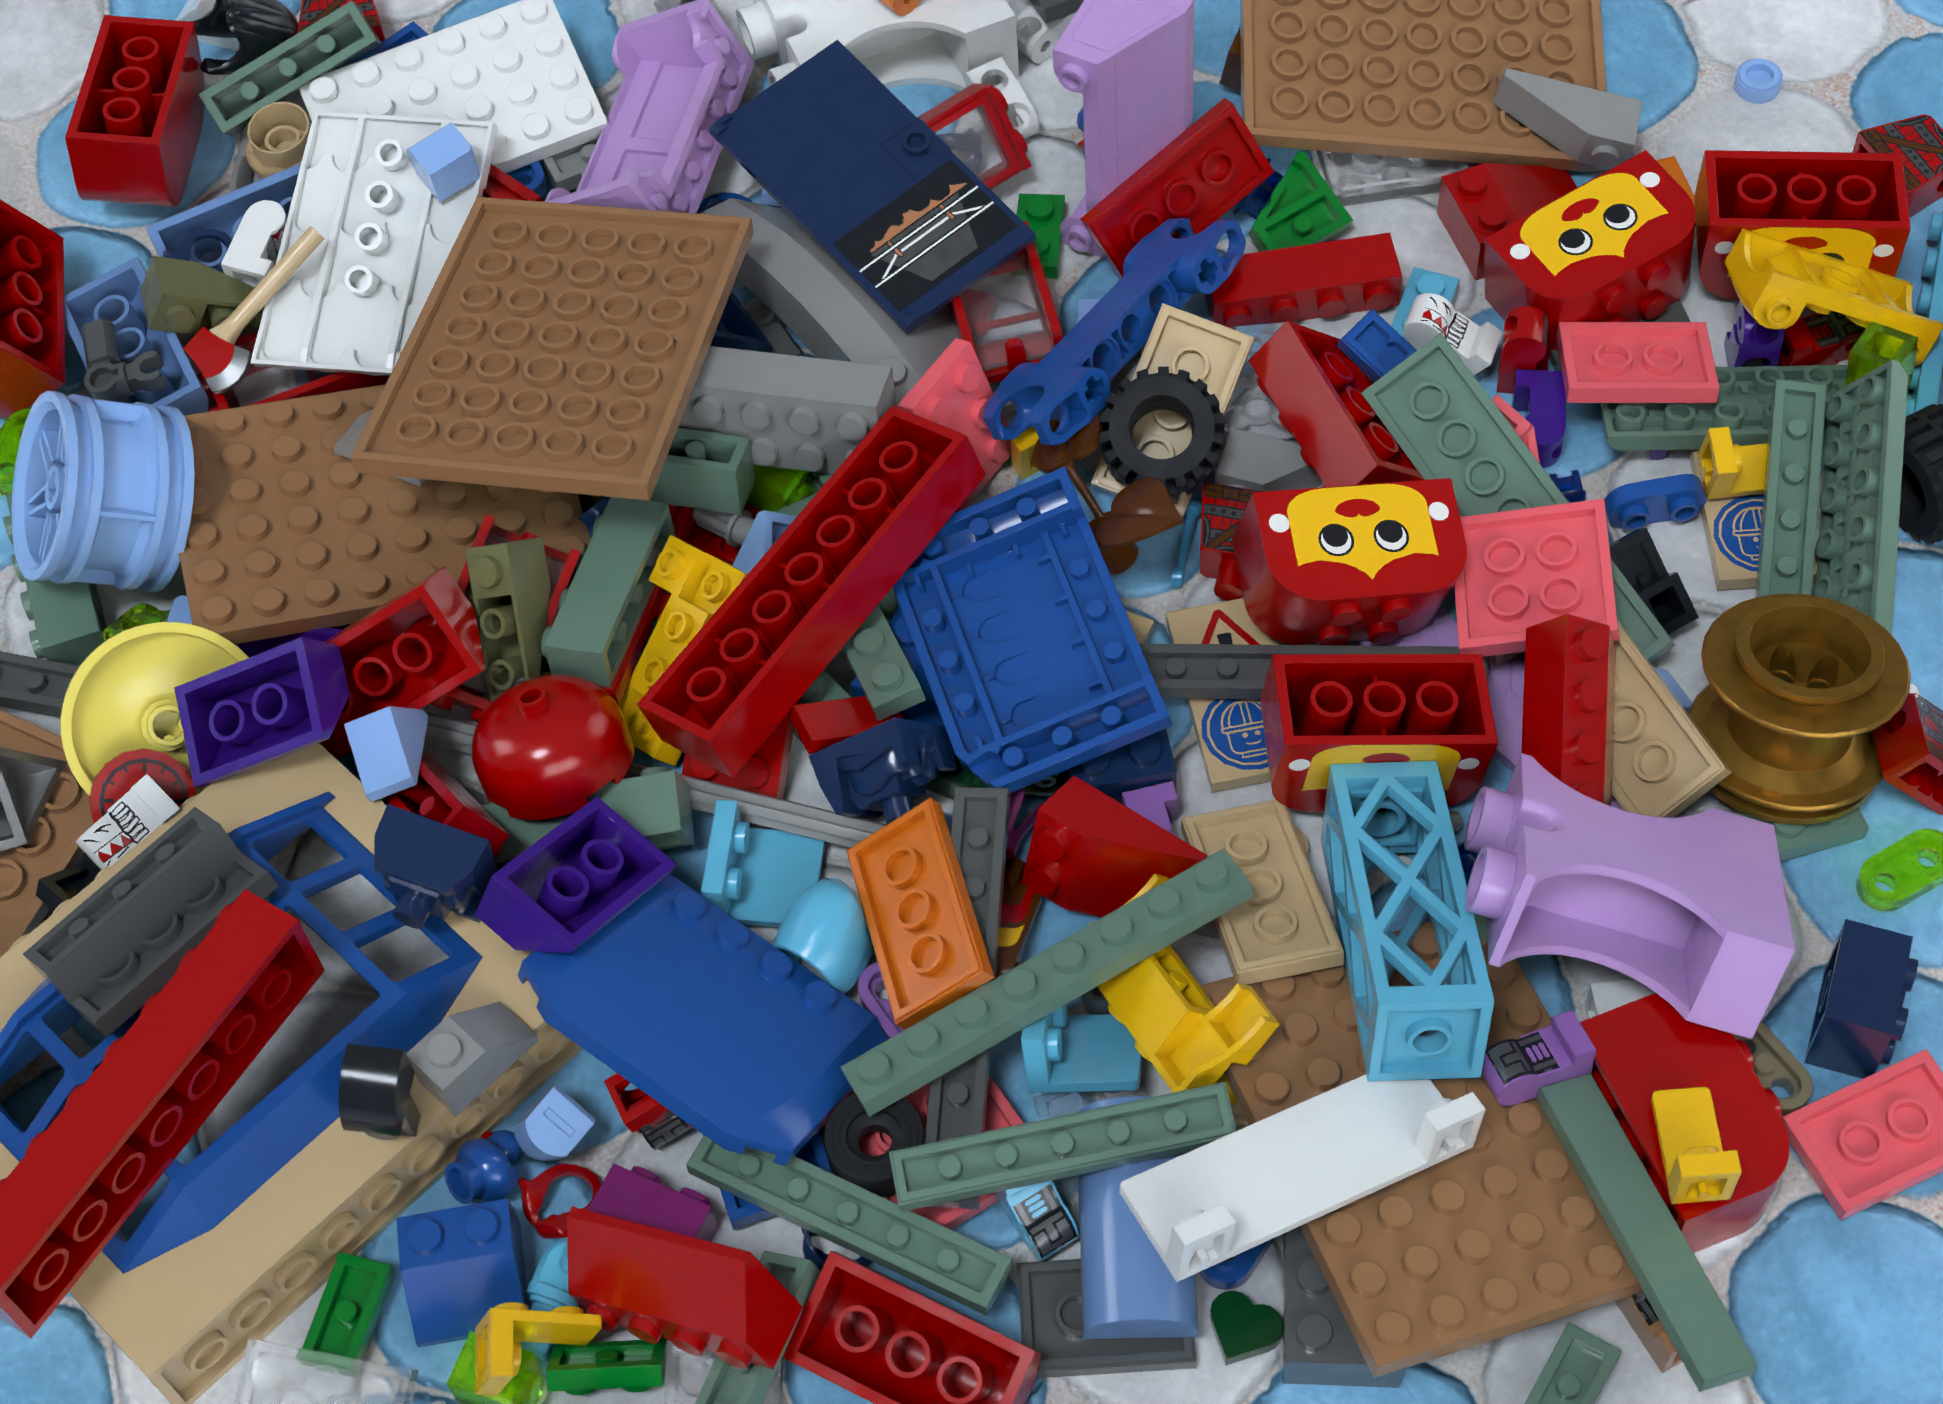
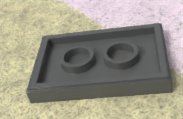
M1081 1259L1017 1263L1021 1340L1023 1344L1039 1351L1041 1354L1036 1378L1196 1368L1194 1337L1083 1339Z

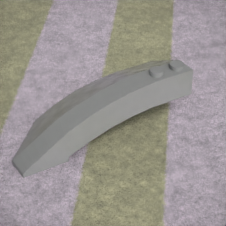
M730 198L699 213L752 218L754 234L735 280L741 289L747 288L768 306L817 358L892 366L896 405L900 403L954 339H959L953 314L948 305L929 317L927 322L910 334H906L782 208ZM972 335L975 347H980L981 345ZM1002 381L990 383L993 393H995ZM1011 401L1005 403L1002 408L1003 416L1016 410L1015 405Z

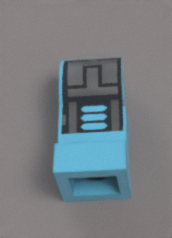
M1053 1181L995 1192L1014 1228H1017L1024 1243L1038 1261H1044L1079 1239L1078 1228L1064 1205Z

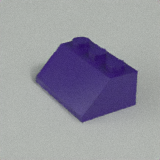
M300 637L174 687L194 787L201 788L330 739L350 695L339 645Z
M595 797L494 873L490 878L475 916L514 950L572 953L673 872L677 864L599 797Z

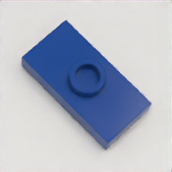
M1373 309L1351 328L1337 344V347L1375 382L1417 351Z

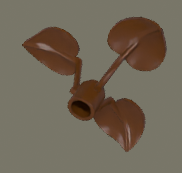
M1097 414L1089 424L1077 431L1062 444H1040L1038 439L1033 448L1032 461L1034 466L1044 474L1065 466L1072 482L1096 517L1089 522V525L1108 571L1112 575H1117L1129 569L1136 561L1139 549L1135 542L1182 524L1183 520L1166 486L1157 478L1152 477L1137 480L1122 489L1113 499L1111 511L1103 513L1075 468V461L1092 454L1100 442L1099 433L1102 432V425L1100 424V416ZM1055 421L1050 425L1053 432L1057 430L1059 421Z

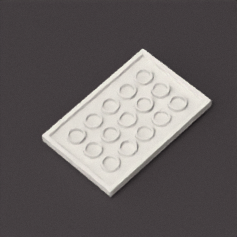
M521 0L328 72L299 89L311 121L314 111L494 122L498 127L491 164L505 173L597 139L602 129L606 126L609 127L608 121L553 0Z

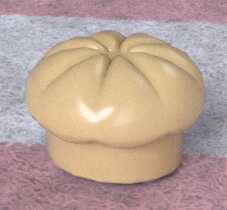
M290 102L271 103L258 110L248 123V140L245 150L246 160L253 171L260 177H269L302 162L312 121L308 119L306 112L299 105Z

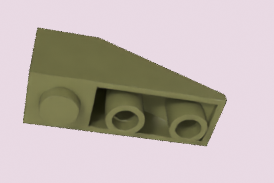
M153 256L140 293L150 330L196 335L203 326L210 330L230 316L255 287L200 262ZM264 307L248 323L238 338L259 330Z
M543 537L465 549L490 701H494L504 691L516 684L538 677L540 674L542 658L541 641L546 628L551 589Z

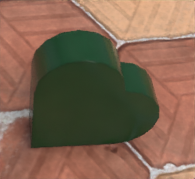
M1234 1290L1219 1294L1212 1302L1210 1309L1211 1326L1226 1365L1267 1353L1275 1349L1280 1343L1283 1332L1282 1318L1271 1306L1264 1304L1253 1305L1246 1295Z

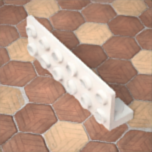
M1365 1074L1121 1182L1119 1192L1176 1282H1179L1472 1148L1486 1109L1473 1092L1453 1101L1450 1098H1443L1430 1079L1368 1082L1367 1075Z

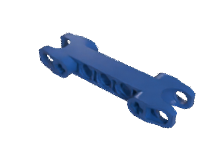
M1171 218L1146 235L1126 256L1123 265L1124 276L1039 363L1024 362L1019 364L1002 380L995 393L987 402L983 419L992 437L997 440H1012L1033 426L1038 434L1040 444L1059 445L1089 424L1106 405V400L1110 395V381L1147 343L1162 303L1180 309L1194 293L1211 294L1230 276L1234 267L1243 256L1246 240L1238 221L1229 219L1216 220L1205 230L1195 235L1189 218ZM1175 230L1178 231L1180 239L1172 237ZM1226 232L1229 239V247L1226 254L1221 257L1218 255L1215 246ZM1011 401L1015 405L1016 413L1008 425L1004 427L1001 421V411L1005 403ZM1050 420L1060 422L1055 432L1050 428Z

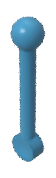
M1195 499L1189 501L1185 512L1187 518L1176 567L1173 570L1171 587L1182 588L1185 567L1196 519L1202 514V503Z

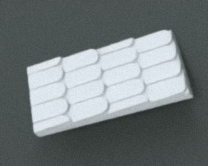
M314 111L276 263L310 226L325 239L265 305L250 363L255 366L277 369H303L390 376L476 198L482 197L483 190L486 189L498 126L494 122ZM452 122L471 145L480 171V177L475 182L439 203L418 177L406 150Z

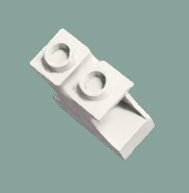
M753 0V4L736 9L738 27L752 60L756 61L772 55L777 64V67L768 70L770 86L836 40L846 47L887 89L904 85L930 84L962 91L966 88V72L999 57L1003 58L1016 79H1019L1016 15L1007 0H921L912 12L903 16L896 15L879 0ZM996 75L986 77L982 84L996 81Z

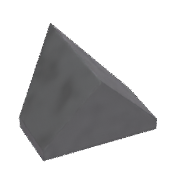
M0 747V851L28 844L38 819L42 815L67 761Z

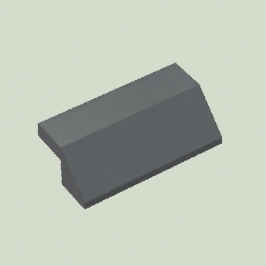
M194 807L25 951L23 955L87 1022L107 1038L138 1011L154 993L163 989L177 972L178 965L183 956L190 949L200 944L214 927L215 920L220 911L226 905L233 903L244 889L265 899L279 886L267 870L241 853L217 821Z

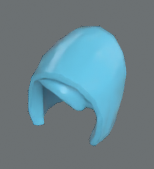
M823 878L803 890L785 915L772 944L773 947L781 950L799 964L803 960L808 962L821 973L828 984L843 994L854 986L874 952L863 908L858 897L839 878Z

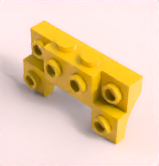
M672 535L669 536L662 552L658 556L654 569L648 579L672 594L631 675L619 707L624 715L634 746L657 760L676 766L683 751L665 743L659 738L637 706V703L748 573Z
M1154 874L1147 884L1125 904L1164 883L1169 878ZM1170 945L1097 986L1109 1002L1108 1010L1111 1015L1126 1026L1136 1040L1134 1046L1138 1053L1153 1064L1173 1093L1215 1084L1232 1062L1247 1065L1280 1025L1254 989L1248 985L1237 983L1229 994L1215 1006Z

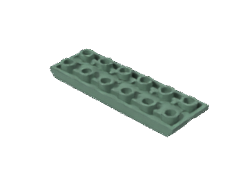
M1893 359L1829 396L1826 406V418L1828 419L1826 446L1822 454V461L1824 463L1823 490L1819 498V507L1821 509L1820 531L1815 548L1818 556L1816 583L1812 591L1813 596L1832 599L1870 616L1886 628L1891 635L1908 375L1900 362Z
M1883 364L1715 367L1720 387L1717 403H1599L1606 441L1612 448L1618 451L1699 450L1708 429L1729 427L1732 444L1745 446L1768 443L1772 387L1776 379L1827 385L1822 448L1826 446L1828 422L1826 406L1829 396Z

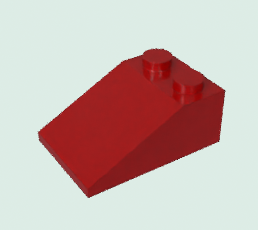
M1483 163L1441 176L1437 214L1476 281L1485 278V238L1576 189L1577 186L1567 170L1536 165Z
M1073 776L1038 808L1021 883L1063 909L1104 917L1133 898L1154 874L1171 879L1206 859L1208 855L1078 777Z

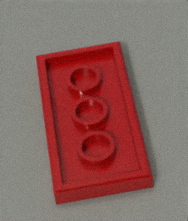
M1223 98L1081 217L1080 220L1121 279L1124 276L1123 265L1128 253L1146 235L1159 227L1167 219L1189 218L1191 228L1196 235L1222 217L1272 175L1274 170L1234 104L1228 99ZM1175 230L1172 237L1180 239L1178 231Z

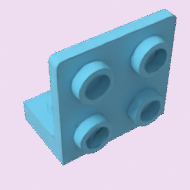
M716 800L701 896L743 925L779 928L788 910L803 890L820 881L826 842L780 830L750 828L749 822H742L737 801Z
M1067 1004L1022 1030L1021 1045L1028 1093L1063 1094L1067 1092L1097 1091L1117 1093L1121 1091H1135L1140 1087L1143 1057L1134 1046L1136 1040L1129 1030L1111 1014L1067 1015Z

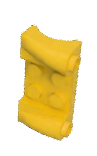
M1743 228L1724 262L1743 307L1760 325L1769 329L1779 330L1792 326L1800 317L1805 306L1824 315H1828L1830 311L1844 314L1853 323L1869 328L1874 334L1876 347L1886 363L1892 359L1898 361L1904 369L1914 368L1925 360L1943 329L1941 321L1932 320L1913 313V285L1909 281Z

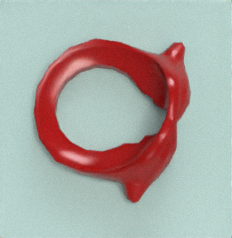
M561 1163L549 1167L532 1180L520 1178L518 1184L521 1187L522 1210L525 1218L543 1239L566 1238L567 1215L569 1212H564L560 1215L552 1214L546 1219H539L537 1212L542 1205L543 1198L547 1195L550 1184L556 1179L564 1176H575L589 1184L593 1192V1200L601 1186L597 1175L587 1168ZM591 1202L582 1209L587 1210Z

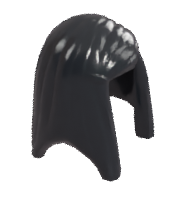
M215 0V4L210 12L202 18L189 21L195 22L198 36L237 38L239 42L238 51L228 60L204 58L200 64V69L209 75H229L296 35L298 30L296 17L287 6L277 0Z

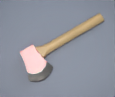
M310 226L230 316L210 330L203 326L183 348L198 366L214 394H221L233 389L247 374L251 365L252 353L234 344L248 323L325 239L313 227Z

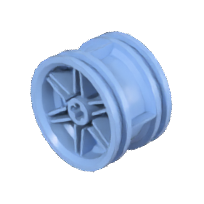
M48 390L39 395L32 405L21 435L12 488L11 515L14 553L24 578L34 582H43L49 579L56 584H69L72 582L113 585L120 590L138 588L144 592L152 593L163 590L169 584L180 563L179 553L184 551L194 499L195 473L191 434L187 421L178 408L166 405L155 407L154 405L142 402L132 404L92 399L79 394H71L66 397L63 393Z

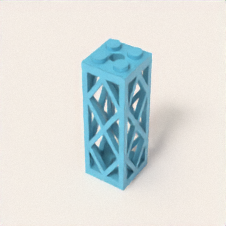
M1437 761L1330 764L1321 844L1340 942L1344 950L1345 968L1367 1081L1481 1078L1495 1000L1474 913L1465 910L1467 884ZM1386 808L1385 811L1376 813L1378 809ZM1394 853H1416V856L1408 866ZM1375 866L1380 868L1397 884L1378 918L1374 915L1367 881ZM1410 896L1417 902V905L1397 937L1389 928ZM1428 914H1430L1440 962L1434 971L1409 948ZM1396 969L1413 986L1389 987L1388 981ZM1424 1031H1427L1425 1036L1418 1035Z

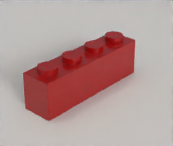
M1388 232L1243 254L1230 276L1220 287L1211 294H1204L1210 321L1240 332L1248 328L1275 324L1283 325L1286 321L1295 322L1322 317L1334 318L1342 314L1369 311L1371 309L1381 311L1389 307L1399 306L1402 273L1391 234Z
M424 749L417 785L384 797L390 805L489 840L494 860L499 855L502 844L509 837V834L440 762Z

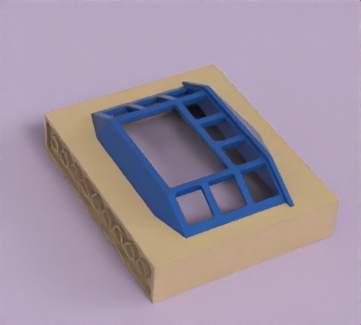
M320 743L212 783L198 795L187 799L180 806L179 811L111 867L106 866L97 874L94 881L72 899L65 900L58 905L49 918L29 934L18 938L11 945L9 951L0 957V1087L43 1050H46L65 1070L64 1076L26 1131L0 1104V1180L7 1178L25 1156L27 1147L32 1139L41 1131L47 1130L64 1109L65 1102L70 1093L78 1085L85 1083L102 1063L108 1047L116 1039L126 1034L140 1017L143 1008L142 1006L87 1055L79 1058L59 1037L83 1017L37 971L23 953L194 807L217 821L243 855L269 872L279 887L273 891L274 896L267 902L284 912L293 911L380 995L376 1001L192 1162L183 1166L174 1159L164 1172L169 1178L167 1186L130 1239L127 1240L118 1230L69 1291V1294L170 1404H193L328 1281L339 1252L356 1256L445 1175L446 1166L455 1161L459 1148L467 1140L479 1138L485 1131L492 1132L583 1049L544 1021L536 1008L539 998L529 981L522 984L517 975L522 961L533 951L514 950L482 921L478 923L456 915L454 911H451L445 919L429 914L423 928L420 930L449 958L404 980L394 982L358 949L405 926L393 917L394 909L351 929L340 931L307 900V898L360 874L395 907L398 903L395 901L392 891L385 889L383 873L375 871L374 835L387 805L380 799L370 802L365 795L362 782ZM308 827L314 829L344 858L294 881L286 880L268 863L270 859ZM499 1001L538 1037L539 1041L456 1117L418 1081L414 1074L410 1095L421 1115L416 1137L400 1135L394 1140H381L370 1137L364 1132L346 1131L342 1128L339 1114V1084L347 1044L402 1049L406 1054L447 1016Z

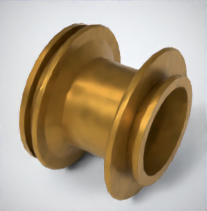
M1789 593L1765 595L1740 602L1724 611L1711 624L1704 636L1701 658L1703 671L1709 684L1695 697L1688 710L1690 717L1732 772L1709 791L1722 802L1742 813L1780 824L1808 825L1824 823L1843 817L1859 808L1871 796L1875 786L1883 777L1872 730L1889 721L1902 708L1909 694L1911 673L1908 659L1900 644L1886 628L1870 616L1849 605L1824 597Z

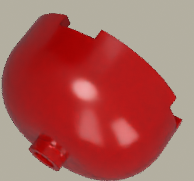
M565 674L538 676L518 683L504 691L486 708L476 725L472 739L473 766L488 802H493L505 808L509 817L523 820L551 819L578 811L588 803L586 797L601 789L608 782L611 781L618 785L628 772L634 757V742L624 715L615 699L596 683L582 677Z

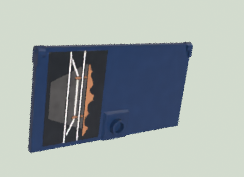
M838 40L733 113L724 115L709 128V134L732 155L906 334H910L927 322L929 317L1036 240V234L951 151L950 147L920 118H917Z

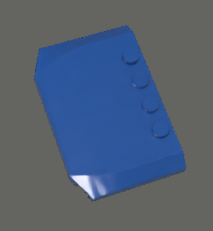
M1065 466L954 513L893 586L955 755L964 767L990 788H1008L1010 794L1173 726Z
M671 874L572 953L533 951L522 961L517 975L522 984L529 981L539 998L536 1008L546 1023L723 1149L743 1154L745 1148L750 1147L776 1154L773 1163L786 1166L828 1121L833 1110L844 1099L854 1094L840 1067L888 1040L875 1015L787 954L773 947L771 943Z

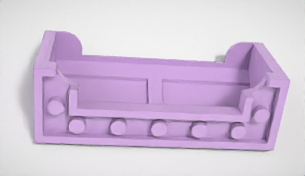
M695 0L620 26L613 44L612 60L615 67L625 77L607 117L609 127L606 126L602 129L576 192L570 193L564 188H555L548 193L545 202L697 214L723 147L709 134V128L727 113L731 114L737 110L755 62L709 0Z
M1084 0L1052 49L1053 69L1061 85L1071 92L1083 94L1086 194L1073 215L1065 217L1060 225L1062 243L1069 245L1077 251H1086L1102 258L1104 257V254L1080 218L1193 124L1194 0Z

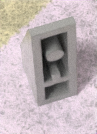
M1505 68L1494 94L1493 103L1576 162L1593 165L1602 170H1609L1628 160L1635 147L1642 100Z

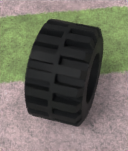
M1158 367V373L1148 374V370L1144 369L1138 371L1137 378L1131 382L1128 378H1125L1119 383V391L1116 394L1111 392L1107 398L1105 412H1101L1100 424L1102 425V432L1099 435L1105 463L1109 465L1111 474L1117 482L1121 480L1127 487L1143 478H1157L1166 486L1172 500L1177 499V494L1184 491L1187 495L1197 491V485L1200 482H1207L1212 477L1214 467L1219 465L1222 458L1225 422L1223 413L1219 409L1217 397L1215 394L1210 395L1208 393L1207 384L1200 378L1195 382L1190 379V372L1179 369L1178 374L1169 373V367ZM1156 410H1170L1183 416L1189 422L1192 429V439L1188 447L1179 455L1168 459H1155L1140 452L1133 442V428L1144 415Z
M1943 404L1928 405L1906 416L1899 527L1904 532H1908L1912 538L1918 541L1923 540L1926 544H1933L1943 540Z

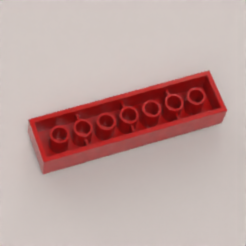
M892 405L637 703V706L659 738L665 743L734 778L985 477L986 474L967 435Z
M244 889L233 903L226 905L220 911L215 920L214 927L200 944L190 949L183 956L178 965L177 972L160 992L154 993L145 1002L140 1017L126 1034L116 1039L108 1047L102 1063L85 1083L78 1085L70 1093L65 1102L64 1109L47 1130L41 1131L32 1139L27 1147L25 1156L9 1176L0 1180V1319L32 1339L324 973L325 969L298 919Z

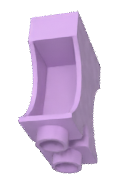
M1523 753L1520 755L1506 792L1483 786L1477 794L1466 828L1464 847L1468 851L1479 854L1469 878L1465 897V910L1487 917L1489 965L1500 967L1516 958L1541 954L1563 955L1592 961L1617 970L1644 984L1672 1005L1686 1021L1746 1038H1753L1795 952L1774 825L1712 807L1696 815L1677 818L1646 816L1617 809L1572 789L1550 774L1532 756Z

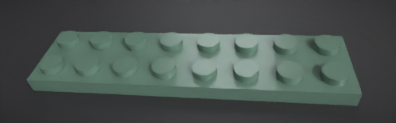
M1442 333L1438 334L1361 392L1424 480L1451 478L1460 517L1569 503ZM1611 559L1617 619L1649 662L1652 663L1676 644Z

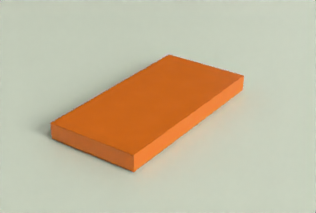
M930 797L846 850L897 1026L906 1030L995 978L941 804Z

